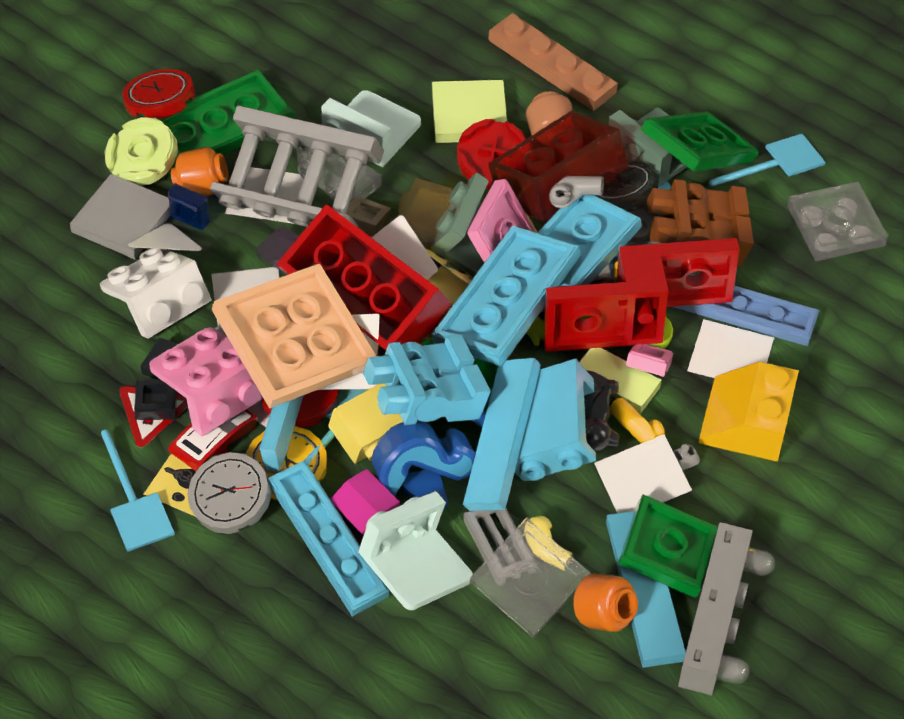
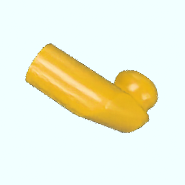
M618 398L611 404V414L640 443L653 440L655 437L663 434L665 435V429L660 421L653 419L648 422L624 398Z

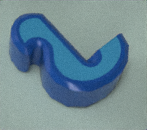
M417 421L416 424L404 425L402 422L391 427L378 441L373 451L371 462L377 479L395 496L407 477L411 465L460 481L470 476L476 454L466 435L454 428L448 429L446 437L439 439L433 428L422 421Z

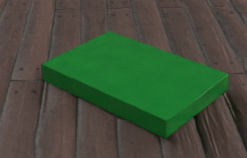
M708 111L645 119L640 129L693 172L753 163L759 153L757 148Z

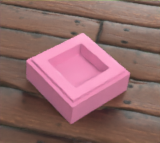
M636 344L628 354L626 366L664 377L671 366L674 353L649 344Z

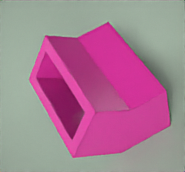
M368 469L347 480L330 499L363 535L368 520L374 514L380 511H390L400 505V502Z

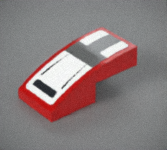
M246 409L204 436L197 433L192 428L191 423L169 445L168 452L197 471L202 464L212 457L225 454L230 443L255 430L258 417Z

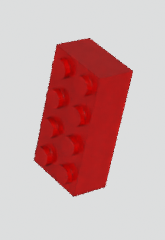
M327 204L277 262V265L287 275L320 263L351 315L380 314L378 340L359 324L357 325L363 333L378 344V348L383 352H386L389 343L400 342L402 345L407 342H416L421 344L452 307L450 301L436 286Z

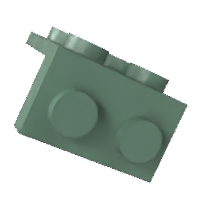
M477 172L466 183L459 181L452 190L448 199L451 203L436 225L438 232L430 247L431 250L474 276L483 266L484 262L466 232L481 206L480 200L489 182L488 179Z

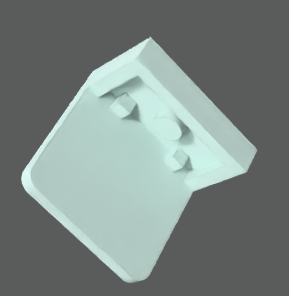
M368 90L361 91L348 106L329 98L321 107L322 125L375 137L384 149L381 162L377 164L381 167H384L421 126L419 115Z
M436 491L420 498L413 497L403 505L390 511H380L374 514L366 524V530L359 549V554L402 606L408 610H415L469 585L473 577L472 571L436 530L446 503Z

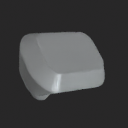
M683 444L681 448L673 451L682 471L697 465L700 461V457L692 445Z

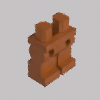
M674 179L670 190L652 188L647 198V212L664 215V217L654 216L650 224V241L673 243L737 238L740 249L737 267L743 265L754 245L751 220L748 217L749 207L746 187L731 186L730 190L725 192L708 190L700 184H686L683 180Z

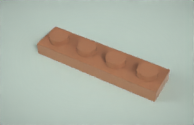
M513 13L489 30L490 42L592 111H595L617 93L618 83Z

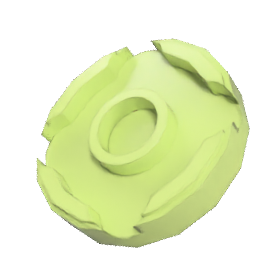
M141 117L128 121L122 125L123 130L117 136L114 133L108 140L105 149V163L111 173L139 186L152 184L165 176L174 165L178 154L177 139L169 127L156 118Z

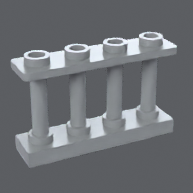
M237 105L233 120L242 129V134L245 137L229 184L224 185L216 182L211 184L210 190L219 198V203L235 210H240L241 205L253 208V212L267 218H274L275 214L286 216L288 221L307 227L322 210V208L311 205L327 157H331L334 153L345 156V159L348 161L332 208L358 227L356 222L346 212L362 165H366L367 161L377 164L381 162L384 149L377 139L363 134ZM266 137L275 139L279 145L261 194L245 190L243 187L258 143ZM300 145L309 147L313 154L297 202L277 198L292 151Z

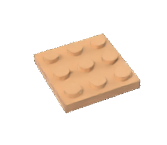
M320 263L214 301L212 307L215 317L269 408L364 372L367 359L369 357H377Z

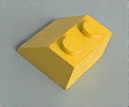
M759 361L715 376L698 443L778 462L799 370Z

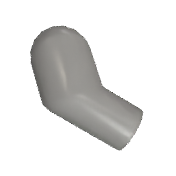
M566 176L550 190V201L555 207L565 208L569 207L583 195H603V176Z

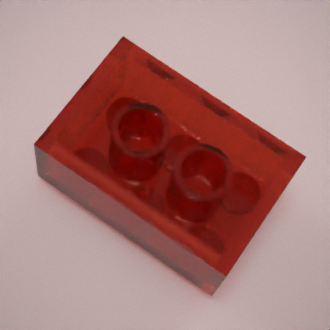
M571 110L488 163L493 183L495 180L506 179L525 213L546 222L560 209L551 203L549 195L552 187L564 177L603 176L604 183L613 180L617 174L628 168V163L618 128Z

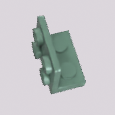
M655 108L637 121L630 118L623 111L618 110L609 116L606 143L608 149L627 164L644 167L650 173L649 181L656 187H660L687 168L686 165L640 130L645 119L669 116L660 108ZM632 167L646 178V173L642 169Z

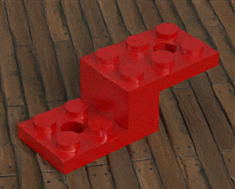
M737 238L619 246L616 283L546 288L545 351L663 343L667 307L732 302L740 251ZM700 271L698 275H689L693 272ZM591 315L587 319H578L582 316Z

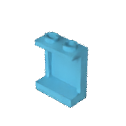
M577 359L543 368L539 371L514 472L522 481L539 480L546 475L563 470H574L581 465L596 461V452L586 441L584 395L594 392V379Z

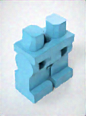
M461 334L449 335L446 337L445 342L440 344L421 346L416 342H407L402 345L400 342L389 343L384 356L369 357L367 359L363 372L368 385H386V387H380L377 396L378 406L382 414H400L404 425L416 424L417 420L423 422L434 421L440 417H446L448 422L480 419L491 392L479 367L473 365L475 360Z

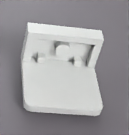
M151 248L140 255L138 261L129 266L115 268L108 273V278L100 283L104 293L127 303L141 336L145 338L152 337L212 301L195 260L166 249Z

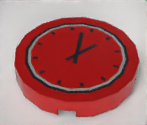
M160 69L134 78L126 85L122 91L125 109L130 115L138 117L137 114H145V117L160 119L184 110L187 107L186 101L194 99L195 89L192 78L186 72L177 69Z

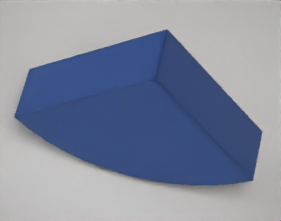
M428 470L408 473L400 486L401 491L406 497L420 498L436 491L446 502L444 509L448 508V499L439 474Z

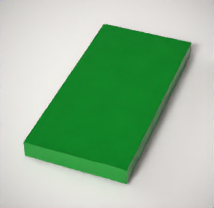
M258 69L194 97L193 100L186 101L187 107L184 110L158 120L168 126L177 139V157L182 152L202 147H210L217 154L221 153L224 155L241 147L245 137L242 134V129L233 120L237 105L294 119L295 113ZM175 160L174 165H173L171 168H175V167H176V160ZM171 169L165 175L168 179L171 178Z

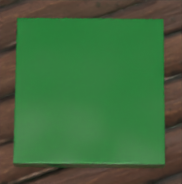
M642 494L637 503L618 565L696 598L702 589L718 527Z

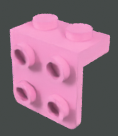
M212 327L197 332L149 363L150 370L154 375L186 397L192 428L201 436L206 435L264 399L228 337Z

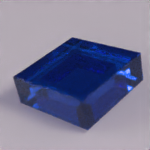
M174 183L168 191L171 217L196 229L203 230L209 223L207 197Z

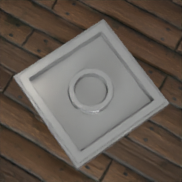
M110 174L70 222L71 232L136 259L144 248L130 247L128 244L163 225L175 210V202L173 199Z

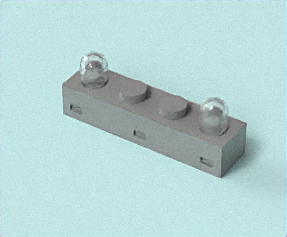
M722 522L719 523L678 687L712 696L716 680L741 684L749 677L750 669L743 659L722 653L725 643L734 645L740 619L733 618L732 613L734 607L743 609L748 583L741 582L743 571L766 576L775 568V559L771 553L749 547L753 530Z

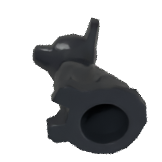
M586 370L594 379V392L584 395L586 441L595 452L602 451L607 446L617 447L620 442L619 434L612 430L608 421L611 416L609 406L616 400L612 395L619 391L618 382L609 380L596 372Z

